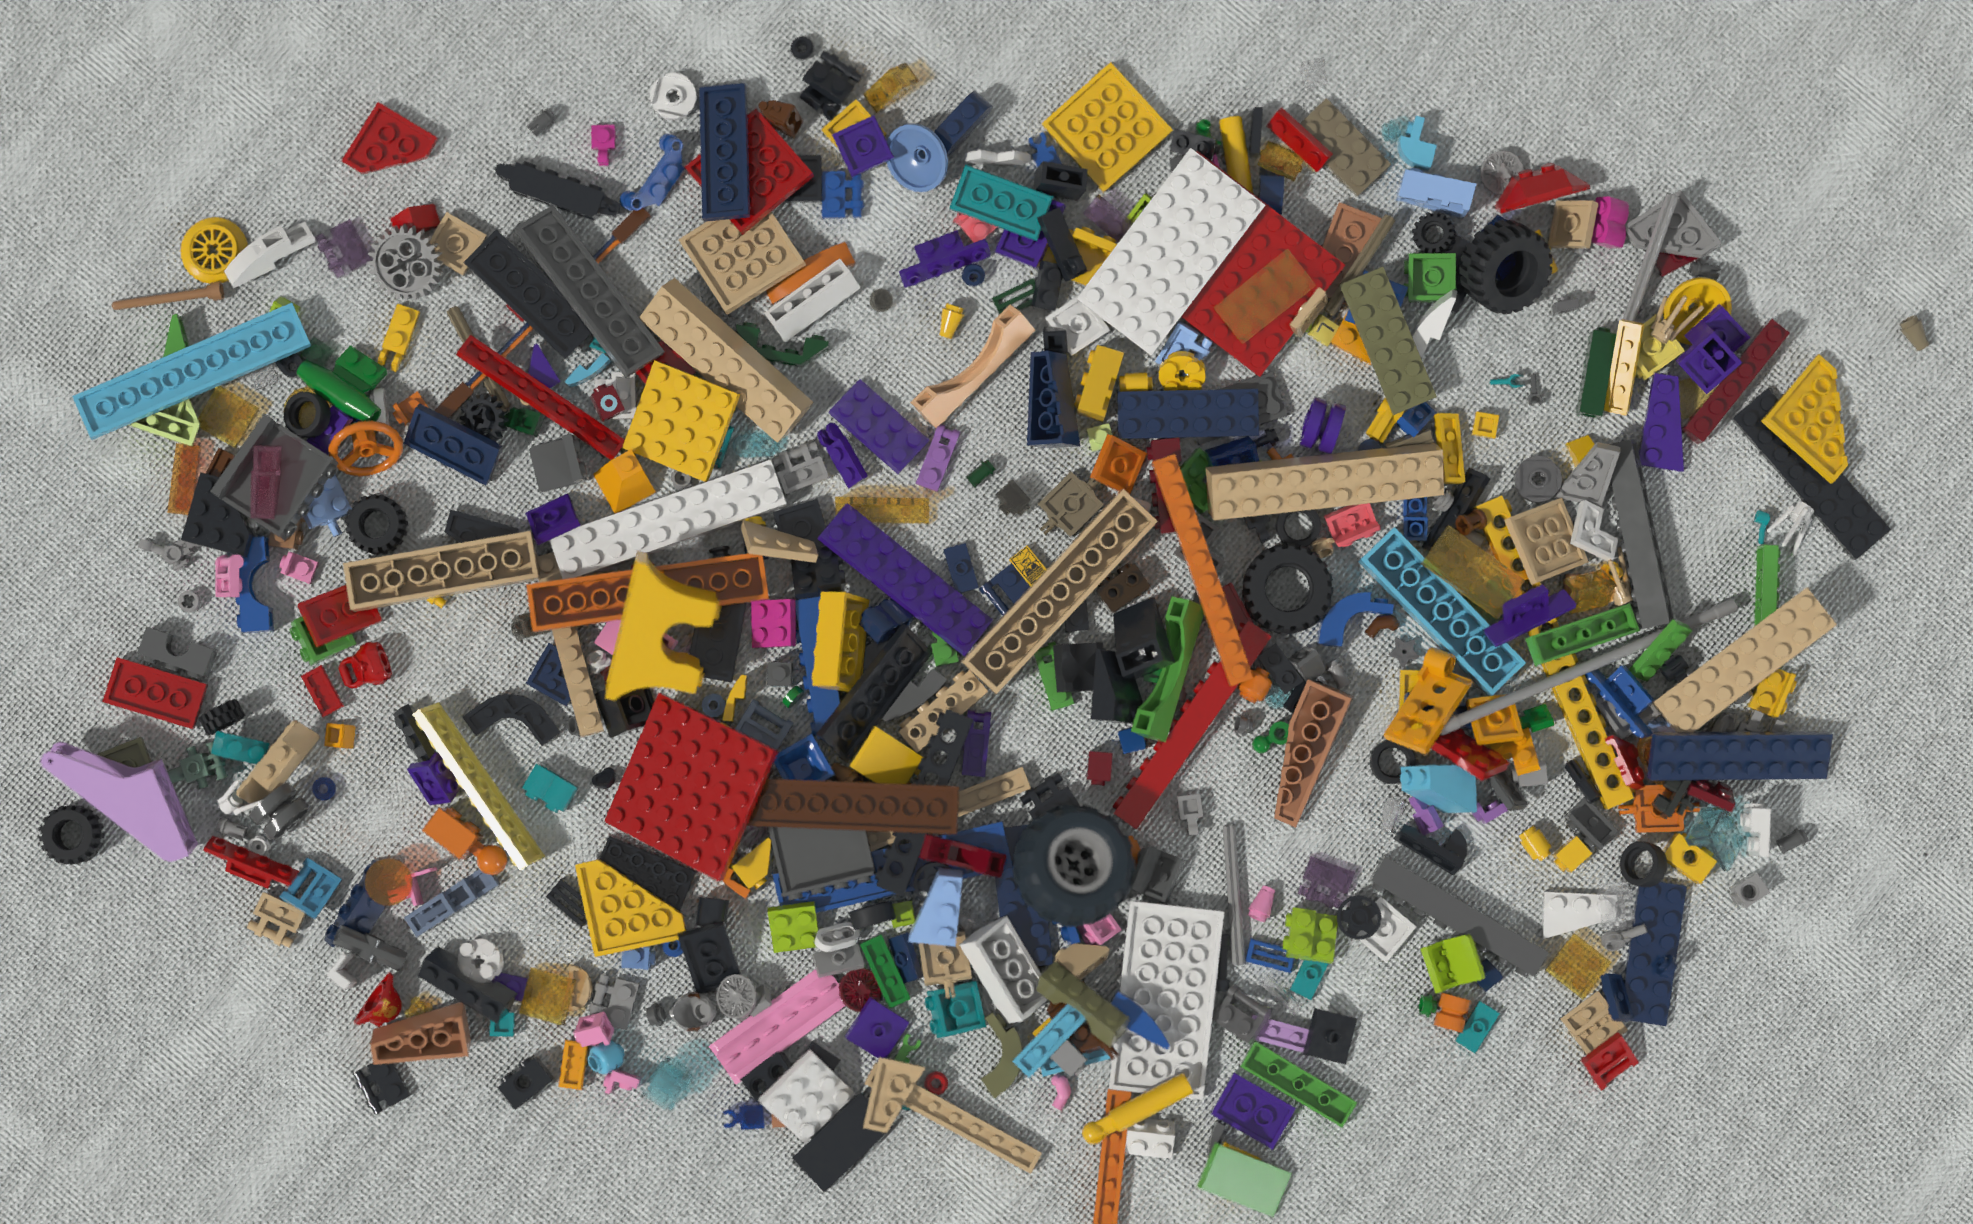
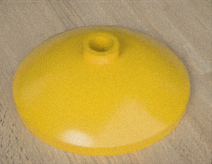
M1706 277L1692 278L1681 283L1671 292L1664 306L1663 319L1668 320L1683 296H1686L1687 300L1672 322L1675 326L1673 331L1700 306H1704V309L1675 337L1677 341L1683 344L1692 345L1684 335L1718 304L1722 305L1731 315V298L1728 291L1719 282ZM1694 303V306L1689 309V306Z

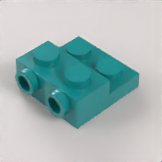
M977 981L954 985L956 996L953 998L951 997L950 989V998L945 997V988L927 992L928 997H925V1006L928 1011H931L933 1020L930 1021V1029L933 1034H936L937 1038H944L986 1027Z

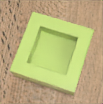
M1109 423L1086 429L1092 452L1101 450L1107 434L1112 435Z

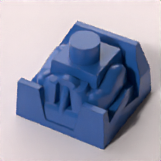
M812 734L777 753L774 764L783 780L826 781L836 775Z

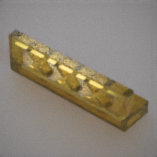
M835 497V516L845 504H849L872 523L929 524V498Z

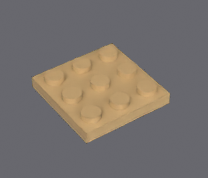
M1562 497L1504 520L1531 585L1589 562L1583 549L1570 544L1574 525Z

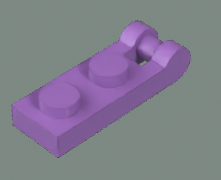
M940 424L935 431L915 483L934 492L939 490L961 431L956 429L953 431L945 428L946 425ZM941 437L950 439L948 446L939 443Z

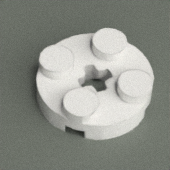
M668 73L654 82L650 91V100L656 113L664 119L675 121L687 118L694 110L697 103V93L694 85L686 76L679 73ZM677 91V96L680 99L672 103L670 98H667V95Z
M475 939L461 945L457 956V965L460 971L474 981L492 983L491 980L496 975L499 976L504 964L503 954L498 947L486 939ZM481 957L485 962L480 964V968H477L475 962Z

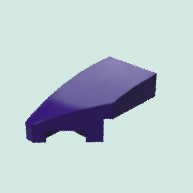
M536 342L533 345L528 365V374L548 388H552L561 381Z

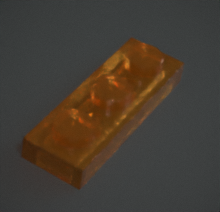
M176 443L167 511L169 514L188 516L197 485L201 446L193 445L192 447Z

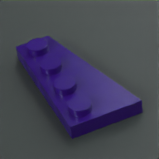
M1653 373L1639 447L1642 466L1684 472L1679 380L1677 375Z

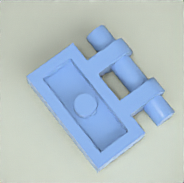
M1179 321L1155 362L1161 364L1171 353L1177 351L1188 352L1189 349L1196 352L1195 358L1199 359V361L1200 359L1203 360L1211 351L1209 348L1213 341L1205 337L1202 343L1196 342L1195 339L1199 332Z

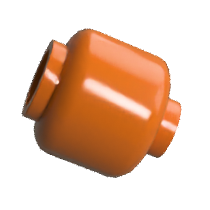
M1259 667L1256 670L1250 669L1253 679L1238 684L1239 695L1254 704L1257 701H1264L1273 685L1272 681L1268 678L1269 673Z

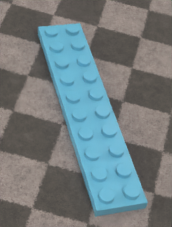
M289 303L72 397L90 438L94 440L309 348L311 343L293 304Z

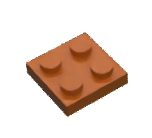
M1107 434L1090 478L1117 492L1124 489L1130 495L1147 453L1113 435Z

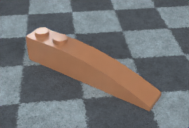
M1307 680L1289 722L1275 819L1295 828L1297 827L1354 696L1334 687Z

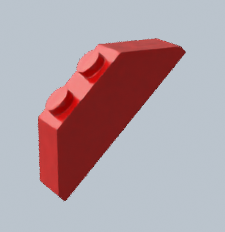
M1548 163L1542 165L1539 170H1523L1518 172V176L1512 177L1496 202L1495 209L1503 214L1591 189L1590 184L1562 167L1555 165V163Z

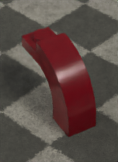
M925 835L920 858L945 863L998 878L1002 876L1007 855L996 851L931 835Z

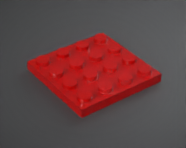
M757 109L748 114L750 217L729 219L742 235L814 177L812 171ZM700 154L687 164L685 169L701 187Z

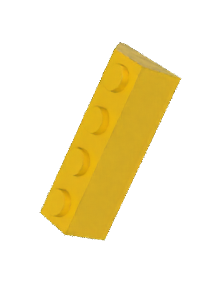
M821 592L818 603L819 618L816 626L817 639L814 648L815 660L812 671V686L849 692L863 675L866 631L859 623L862 619V613L869 607V599L847 592Z

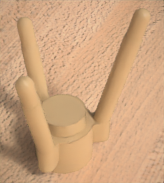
M1667 296L1663 297L1656 319L1650 327L1653 330L1651 335L1664 344H1667L1669 340L1673 342L1677 334L1704 309V306H1700L1673 331L1675 326L1672 322L1683 307L1687 297L1683 296L1668 320L1663 319L1660 323L1668 298Z
M1618 547L1617 551L1620 566L1623 569L1624 583H1621L1613 561L1608 560L1617 585L1611 588L1612 593H1610L1593 571L1590 572L1592 578L1606 595L1609 603L1614 601L1616 607L1633 600L1621 547Z

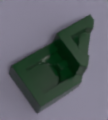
M513 407L509 413L504 415L505 418L509 419L508 422H504V426L538 437L545 415L522 407L520 409Z

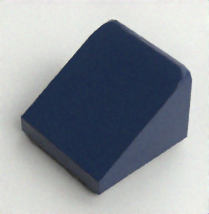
M1486 958L1481 962L1485 978L1475 981L1484 992H1487L1503 978V975Z

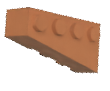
M459 1002L373 1029L370 1047L374 1065L469 1056L471 1037L465 1004Z

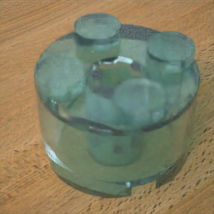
M666 1055L665 1062L661 1060L647 1081L649 1083L647 1090L643 1088L641 1095L663 1110L669 1109L671 1111L679 1100L678 1093L680 1090L685 1091L692 1081L691 1070L669 1055Z

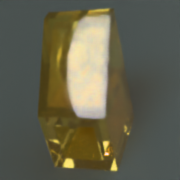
M905 62L889 69L863 95L874 111L879 113L908 93L919 80Z

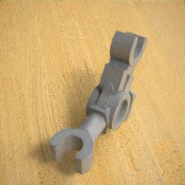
M140 539L138 545L140 549L162 555L161 557L167 563L173 565L174 571L181 570L189 564V559L183 560V558L194 553V547H202L182 541L181 539L174 544L165 545V547L144 539Z

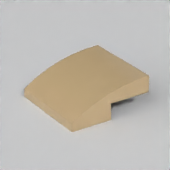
M1599 991L1595 992L1560 1019L1586 1055L1615 1033L1619 1032L1623 1035L1628 1031L1622 1022L1612 1021L1608 1012V1003Z

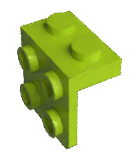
M1470 934L1440 940L1420 948L1435 993L1485 978L1483 966Z

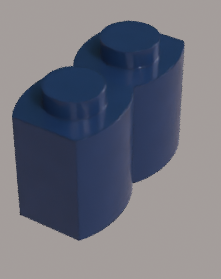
M886 598L878 606H870L865 609L861 615L862 619L859 625L879 644L891 638L902 624L910 627L915 617L892 598L889 600Z

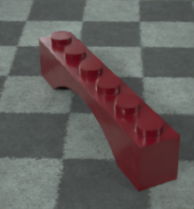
M1773 319L1765 322L1739 357L1742 363L1716 386L1681 428L1682 433L1697 445L1703 443L1790 332Z

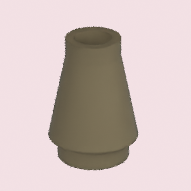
M1917 315L1910 316L1899 323L1901 326L1900 331L1915 347L1916 351H1920L1930 345L1927 341L1922 320L1918 319Z

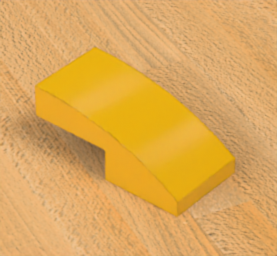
M741 675L734 684L726 702L723 721L734 722L736 699L746 698L747 675Z

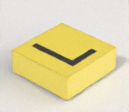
M1319 314L1307 335L1322 345L1329 346L1339 326Z

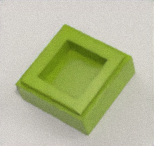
M912 900L894 903L896 919L892 920L893 928L914 924L916 918Z

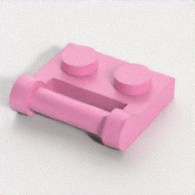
M237 554L230 557L220 555L216 558L215 597H239V592L242 591V580L239 578V568L244 563L242 556Z

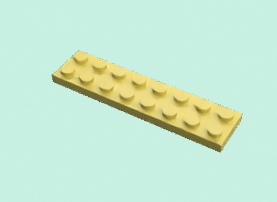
M438 702L416 711L413 714L416 718V724L427 734L431 746L438 750L443 758L444 765L456 776L458 785L465 789L470 797L471 804L478 808L482 814L485 824L494 831L498 843L505 847L509 853L511 862L522 870L545 857L441 704Z

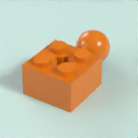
M452 807L439 808L422 831L457 858L467 859L472 853L477 857L479 869L487 875L499 874L507 865L505 851L497 845H483L480 842L484 837L479 833L481 829L471 821L464 822L460 818L463 815Z

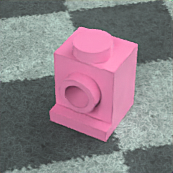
M600 1012L579 1018L574 1030V1036L582 1047L597 1045L601 1042L609 1045L614 1028L605 1012Z

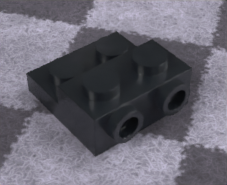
M827 546L816 547L818 552L816 563L791 559L796 600L820 597L821 592H842L841 584H845L846 581L844 570H840L839 565L843 564V559Z

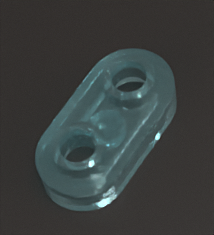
M767 433L742 434L733 441V450L741 458L772 457L778 453L780 443L774 441ZM767 440L772 442V446L768 449L763 446ZM742 442L749 444L746 450L740 448Z

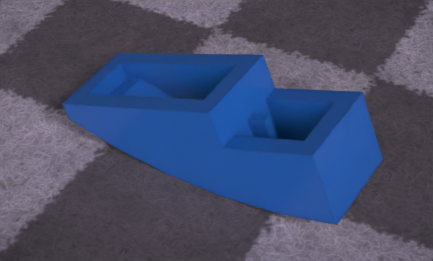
M1116 990L1110 1003L1129 1017L1126 1029L1168 1050L1170 1045L1154 1019L1133 999Z

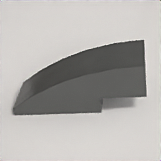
M932 668L919 686L910 681L882 719L888 722L914 711L934 696L947 682V679Z

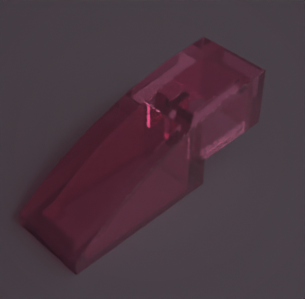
M254 446L253 470L251 471V518H276L282 446Z

